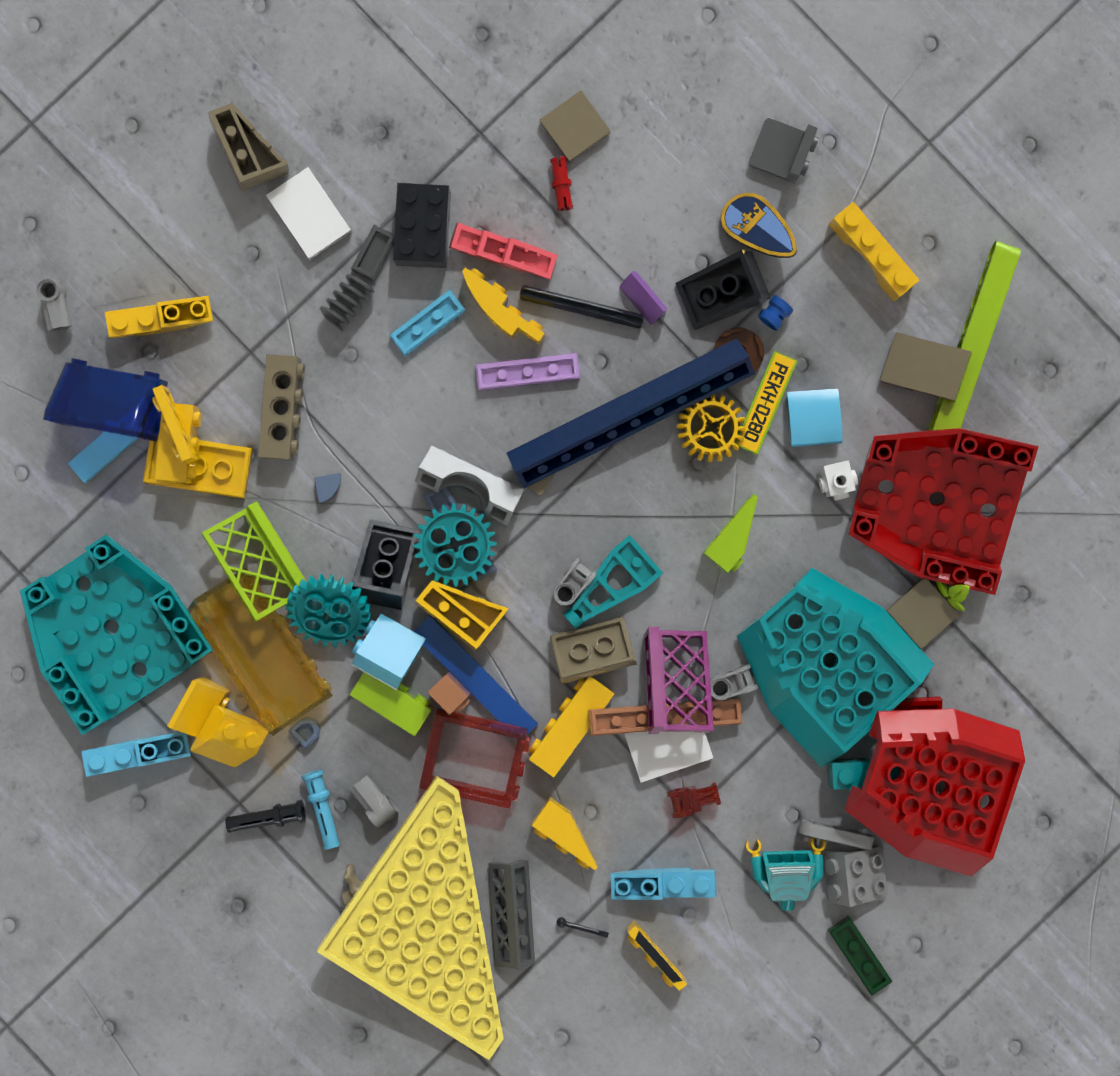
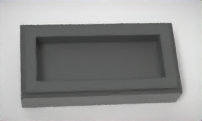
M374 224L351 270L375 282L394 245V234Z

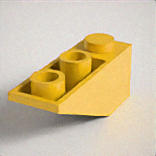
M549 797L532 821V826L535 828L533 830L534 833L544 840L548 837L556 842L554 846L566 855L570 852L577 857L575 861L583 868L588 870L591 867L596 870L597 862L571 811Z

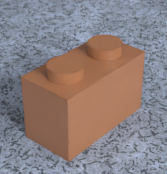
M450 671L427 692L449 715L453 711L458 714L470 702L467 698L470 692Z

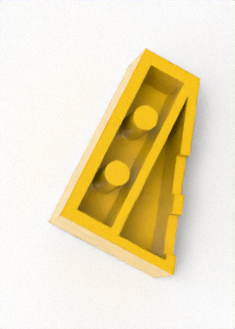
M433 580L415 601L416 605L474 651L478 649L509 609Z

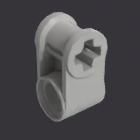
M578 557L553 591L554 600L561 606L572 604L597 575L596 571L592 572L581 564V559ZM576 570L579 571L582 575H584L585 578L578 574ZM562 587H567L572 592V597L567 602H563L558 598V590Z
M744 664L711 677V697L717 700H725L758 689L749 671L751 668L750 664ZM718 681H722L725 684V690L720 695H716L713 691V686Z

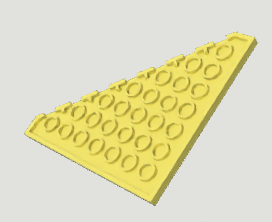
M436 776L321 942L317 952L490 1060L504 1037L461 800L457 788Z

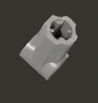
M50 278L40 280L36 285V294L41 299L48 331H60L72 327L65 299L67 295L65 286ZM51 285H54L56 292L49 298L47 290Z
M368 774L350 788L351 792L366 809L365 813L369 820L378 829L400 813L393 800L381 792Z

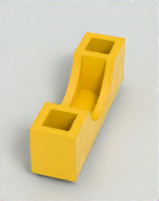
M854 201L828 224L844 244L853 247L867 261L875 273L877 283L893 302L920 281Z

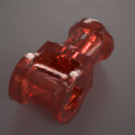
M716 782L711 783V786L700 789L692 786L676 788L667 792V797L671 798L673 806V818H682L702 811V806L714 803L721 805Z

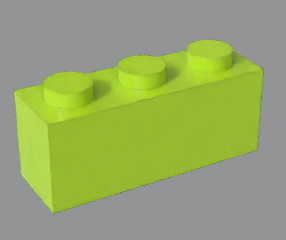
M365 672L350 693V696L413 736L417 735L433 710V707L429 705L431 703L429 699L420 694L414 696L409 693V687L401 682L398 689L395 690Z

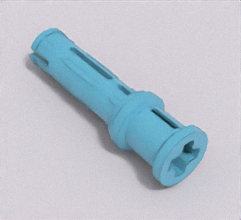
M320 769L301 775V779L305 780L309 794L307 800L313 804L324 849L326 850L339 846L340 842L327 799L330 792L326 790L323 780L324 770Z

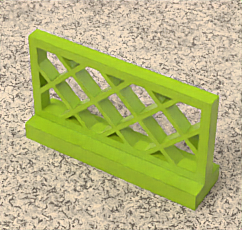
M257 501L201 533L255 622L287 604L288 597L283 599L274 596L277 583L286 585L289 591L292 592L294 585L299 586L302 579L305 580ZM242 517L246 519L249 524L247 534L233 530L236 520ZM231 524V525H230V529L223 528V527H225V526ZM216 531L228 533L225 546L215 544L210 535ZM231 535L246 538L243 551L229 548ZM249 540L260 542L263 547L261 556L247 552ZM227 552L242 556L239 568L228 566L225 561ZM245 557L260 560L257 573L242 569ZM263 561L275 566L274 578L260 574ZM241 574L255 577L252 590L241 587L239 584ZM259 579L273 582L270 595L256 592ZM254 596L269 599L267 609L259 614L252 605ZM272 600L278 602V603L274 604L273 606H271Z

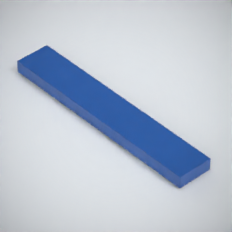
M429 615L413 631L426 638L423 645L519 742L538 725V722L432 616Z

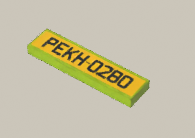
M773 351L746 414L745 421L742 426L746 427V431L738 433V435L744 437V441L739 442L735 440L739 448L758 455L797 364V360Z

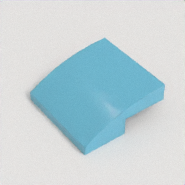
M838 389L787 392L786 401L791 447L841 444L843 442Z

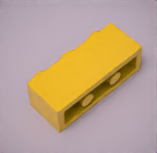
M175 403L195 453H198L200 440L197 438L198 427L202 425V412L195 405ZM161 412L154 479L163 482L192 484V478L195 479L197 474V464L194 462L188 464L181 459H177L172 445H175L172 435H167L163 427L162 421H165V418Z

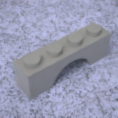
M432 445L419 466L415 479L416 483L437 493L450 486H461L472 490L483 502L484 515L507 526L524 492V489L516 484L507 482L489 471H484L468 461L461 460L448 454L445 450L438 449Z

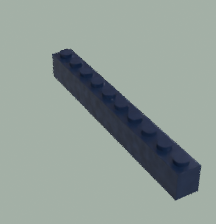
M738 338L506 454L523 488H526L754 375L755 372L750 357Z

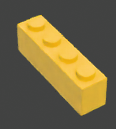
M593 676L578 680L573 688L576 690V693L571 699L565 698L558 708L561 711L560 715L556 720L551 718L543 730L547 733L541 741L536 738L528 749L531 753L529 760L553 778L589 730L588 710L605 708L615 694Z

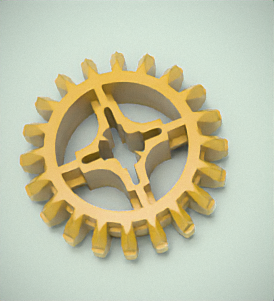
M714 394L710 396V401L704 399L700 404H694L693 409L691 407L684 409L688 415L679 414L678 416L680 420L685 421V424H677V429L684 430V433L678 434L677 437L678 439H687L681 446L686 448L688 445H691L692 449L688 454L692 456L695 451H698L697 460L699 461L706 454L708 463L712 462L713 455H716L717 461L720 462L723 460L722 452L729 458L732 456L729 448L735 451L739 449L735 440L739 442L744 441V437L738 435V432H745L746 427L738 426V423L744 422L745 417L736 418L735 415L741 411L740 407L732 411L730 407L734 404V401L730 400L727 405L723 404L725 401L724 395H721L717 402L715 401L716 395ZM704 408H716L724 412L725 415L713 418L708 412H705ZM697 413L700 417L701 429L692 436L691 421L694 414ZM722 421L715 429L717 431L716 434L711 431L701 435L707 427L705 425L706 422L712 425ZM730 421L732 431L726 443L723 439L721 428ZM703 438H710L714 443H717L719 448H705L697 442Z

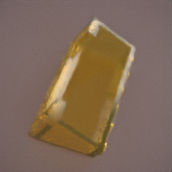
M241 574L239 584L242 588L252 590L255 577ZM229 579L201 594L189 605V613L214 649V654L270 735H276L333 696L330 692L331 686L327 680L321 679L317 673L315 662L303 652L301 641L298 637L292 636L288 630L289 626L286 619L274 611L255 622ZM258 580L256 592L263 593V591L259 587L260 582ZM254 596L252 605L258 614L267 609L269 599Z

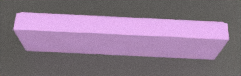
M577 353L476 364L479 391L580 379Z

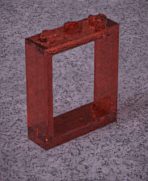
M438 708L433 721L419 788L427 790L436 777L434 776L445 722L513 737L518 740L506 792L440 777L458 789L460 798L510 809L511 801L517 802L520 786L515 785L517 776L522 777L526 762L521 761L522 753H528L531 738L526 737L528 728L462 713L457 714L456 712H452L449 715L444 709Z

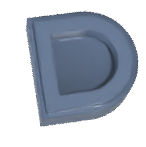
M305 717L295 723L288 731L306 749L319 737L320 725L315 719Z

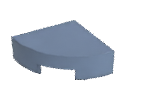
M341 473L315 478L319 503L326 502L335 495L341 484Z

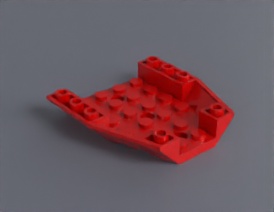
M962 428L875 435L866 456L848 535L920 578L950 585H968L971 590L996 595L1002 574L1000 566L1025 478L1027 472L1032 471L1039 446ZM883 480H889L894 486L890 492L884 493L879 490V483ZM934 492H941L944 495V500L940 504H933L929 501V497ZM993 504L995 512L992 515L984 516L981 514L983 505Z
M953 708L877 711L869 736L878 739L863 786L859 788L852 785L844 810L903 856L972 877L994 858L1026 761L1020 731ZM898 766L900 770L899 776L892 780L890 772L894 767ZM940 781H944L945 788L943 792L937 794L935 790L936 785ZM985 795H988V805L984 808H981V799Z

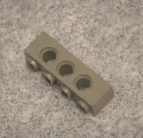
M266 354L258 453L260 458L293 461L294 455H298L299 441L295 440L296 430H299L301 425V416L297 414L298 404H302L303 390L299 389L300 379H304L305 365L301 364V359L296 356ZM288 376L291 381L289 387L280 389V379ZM287 402L288 411L283 415H279L277 413L278 404ZM279 427H284L286 429V437L278 441L275 438V431Z

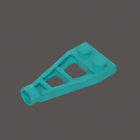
M628 535L609 552L596 571L597 575L587 588L583 590L572 608L570 607L563 615L577 629L584 621L642 592L659 578L663 572L638 543ZM615 565H622L632 576L631 584L620 590L611 588L607 582V576ZM597 585H602L608 591L610 597L599 606H593L589 602L588 596ZM580 610L582 612V618H580L574 611Z

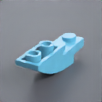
M182 732L145 737L81 751L86 777L191 756L187 734Z
M692 867L613 872L611 873L612 900H663L664 897L716 898V869L692 870Z

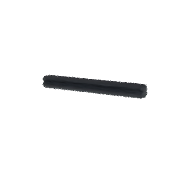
M526 285L522 286L520 291L521 300L638 329L643 324L644 316L642 314Z

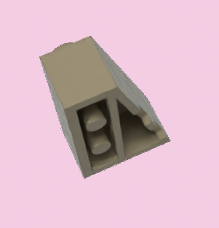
M233 103L208 112L212 128L241 192L289 173L288 163L285 159L279 156L272 148V145L256 131L251 122Z

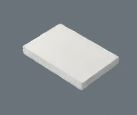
M309 167L266 195L310 260L352 232Z
M649 731L624 733L640 782L713 758L705 732H660L659 734H649Z

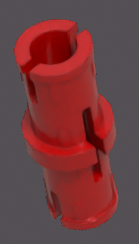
M558 157L550 159L554 180L551 184L552 189H555L557 211H564L563 208H566V211L573 209L570 193L572 182L571 179H568L566 157H560L559 165Z

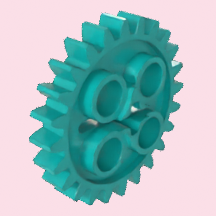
M452 503L451 510L449 511L445 505H442V513L432 509L433 518L424 516L427 522L426 526L418 524V527L423 531L422 534H414V537L420 539V543L413 545L414 548L420 549V553L416 554L415 558H423L424 560L420 563L419 568L427 566L428 570L425 575L429 576L435 573L434 581L437 582L442 577L446 586L450 580H453L454 586L458 587L460 579L463 580L465 585H468V577L470 576L477 581L478 576L476 573L478 571L486 574L483 568L484 564L492 566L488 556H496L495 552L490 551V547L497 545L496 542L490 541V538L496 533L487 531L491 526V522L483 524L482 521L485 515L481 514L475 517L476 508H473L468 513L466 504H463L461 509L457 510L456 503ZM461 522H468L471 526V531L467 536H460L457 532V527ZM437 529H442L446 533V539L441 544H437L433 540L432 535ZM477 537L476 542L459 546L458 552H455L454 549H447L439 553L433 552L435 548L451 544L453 538L456 541H463L468 538ZM469 546H474L478 550V557L474 561H468L464 556V552ZM448 553L453 557V565L446 569L441 566L440 558Z
M320 574L319 579L316 580L311 575L308 582L302 579L299 586L294 585L285 608L288 610L286 618L291 619L290 626H298L297 634L305 633L304 640L312 637L314 638L313 644L322 641L324 647L327 646L328 642H331L334 648H337L338 642L347 646L348 639L356 642L357 636L362 637L364 630L367 629L371 616L369 612L370 604H366L367 596H360L362 589L353 590V582L347 585L343 584L344 577L334 581L333 574L330 575L329 580L325 579L323 574Z

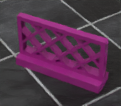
M648 627L643 637L649 734H659L660 732H713L707 631L659 630V627ZM662 638H672L678 646L672 652H669L663 646ZM690 638H700L701 649L697 653L685 644ZM681 647L692 657L685 665L674 656ZM669 659L680 669L673 677L664 670V664ZM693 660L698 662L703 669V673L698 678L687 668ZM682 672L693 681L686 690L675 680ZM670 684L682 694L675 702L666 695L665 689ZM695 685L704 691V699L700 703L688 693ZM683 697H686L695 706L688 715L676 705ZM671 709L683 718L679 725L667 724V713ZM698 709L706 716V725H697L690 716Z

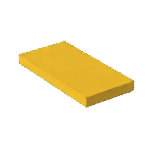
M151 432L143 483L245 499L253 454L252 448L200 440L199 451L196 453L198 460L194 461L197 464V474L195 479L192 478V484L163 482L154 479L159 433Z

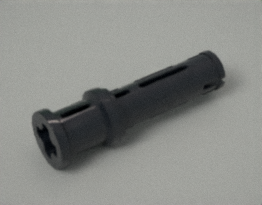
M297 800L296 803L283 806L280 803L273 806V809L227 816L225 824L228 833L272 824L283 827L285 823L299 821L304 823L306 821V811L303 801Z

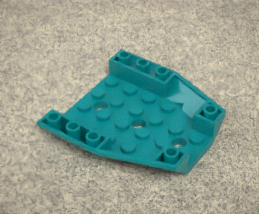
M107 534L87 546L85 553L50 576L40 577L20 590L39 669L82 736L113 719L197 664L214 650L173 586ZM82 577L89 578L91 586L87 591H82L79 587V580ZM111 619L117 621L119 629L115 634L109 633L106 628L107 622ZM138 662H142L147 668L146 674L143 677L136 675L134 672V667Z
M811 568L768 611L745 627L737 635V638L748 664L751 666L752 673L769 711L820 767H823L846 753L871 730L877 711L893 710L920 686L934 666V663L883 607ZM793 614H798L802 619V624L797 629H792L788 625V619ZM827 653H833L837 658L836 664L830 668L823 664V657ZM867 691L871 695V702L866 706H861L858 702V696L861 692Z

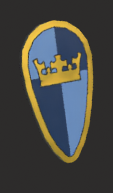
M755 193L739 194L730 199L722 209L721 223L723 229L737 242L768 256L791 258L796 255V241L790 227L764 197Z

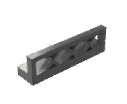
M518 860L511 863L490 862L488 865L495 966L520 969L535 963L528 860ZM498 869L504 870L503 883L498 878ZM501 895L506 900L505 909L500 904ZM502 921L507 925V934L502 930ZM504 947L509 951L510 960L504 959Z

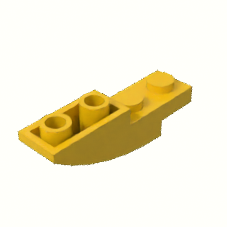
M467 268L463 269V276L474 300L495 326L511 339L519 331L538 345L541 344L545 338V333L542 331L543 327L532 319L528 322L520 317L522 313L511 305L508 308L505 307L508 302V296L505 294L507 292L506 289L495 282L493 285L489 284L484 280L485 275L474 268L471 271Z
M209 295L105 312L109 339L134 335L136 337L147 336L213 322Z

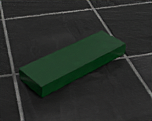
M849 915L827 929L871 996L893 982Z

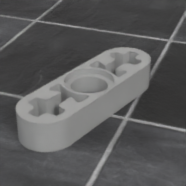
M801 819L799 833L862 849H872L873 835Z

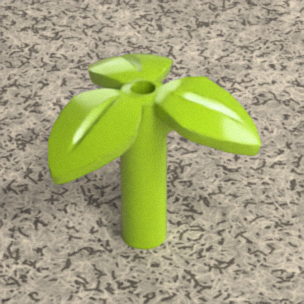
M936 581L939 593L943 597L948 598L947 602L954 609L965 612L966 609L959 602H963L966 599L970 587L968 585H954L948 588L945 583Z

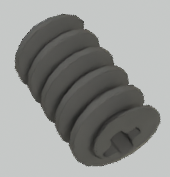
M350 274L346 275L349 284L343 282L339 284L343 292L333 291L336 300L330 298L326 300L330 308L320 307L323 316L342 332L343 329L340 323L347 325L350 323L346 315L356 316L352 308L362 309L359 299L368 301L369 298L365 292L375 293L363 280Z

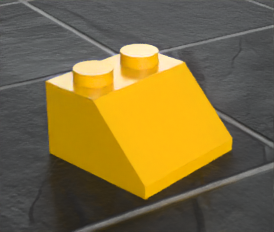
M206 677L192 680L167 727L197 737L214 704L227 708L231 700L228 698L231 691Z
M214 704L190 750L235 768L257 754L268 731L257 720Z

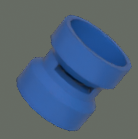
M773 295L769 300L768 308L762 309L758 314V318L772 330L778 331L782 326V320L789 317L794 310L782 298Z

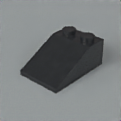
M740 250L676 282L694 330L748 310L771 299L753 252L747 250Z
M375 520L369 521L352 580V589L361 588L360 596H367L366 603L402 610L416 551L413 545L418 542V538L414 537V534H419L420 530Z

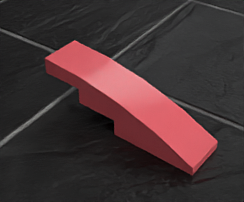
M456 223L449 245L450 249L548 280L551 279L558 256L519 240L508 239L486 230L480 231L461 223Z

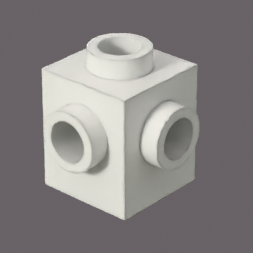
M849 460L820 467L821 478L818 479L821 492L826 493V497L834 496L836 501L850 497L849 492L856 491L855 485H858V479L855 470H851ZM837 478L840 480V485L836 482Z

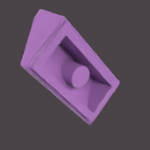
M632 271L621 283L620 289L649 324H654L666 313L667 307L636 271Z

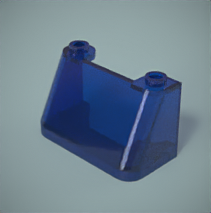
M72 358L71 363L65 362L45 408L43 420L60 425L87 428L157 442L162 411L158 412L152 398L155 397L153 388L160 385L167 387L168 382L159 379L160 374L144 371L143 376L87 366V361Z

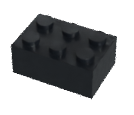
M397 183L393 261L396 266L447 268L451 202L449 185Z

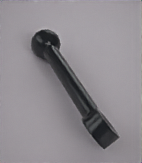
M563 917L558 918L556 921L557 926L560 928L566 926L606 938L609 935L605 931L568 922Z

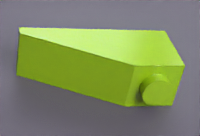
M755 494L750 495L703 551V554L725 573H728L730 570L735 572L744 561L741 557L746 550L758 496Z

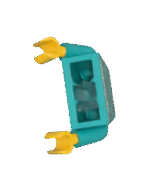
M810 837L808 846L811 850L762 852V856L759 855L761 850L760 841L757 839L758 848L756 850H750L747 840L746 849L752 855L750 863L753 878L764 892L770 893L772 901H780V908L782 910H794L795 901L808 899L810 891L814 890L823 878V855H821V851L826 847L825 840L820 839V846L815 848L814 837Z

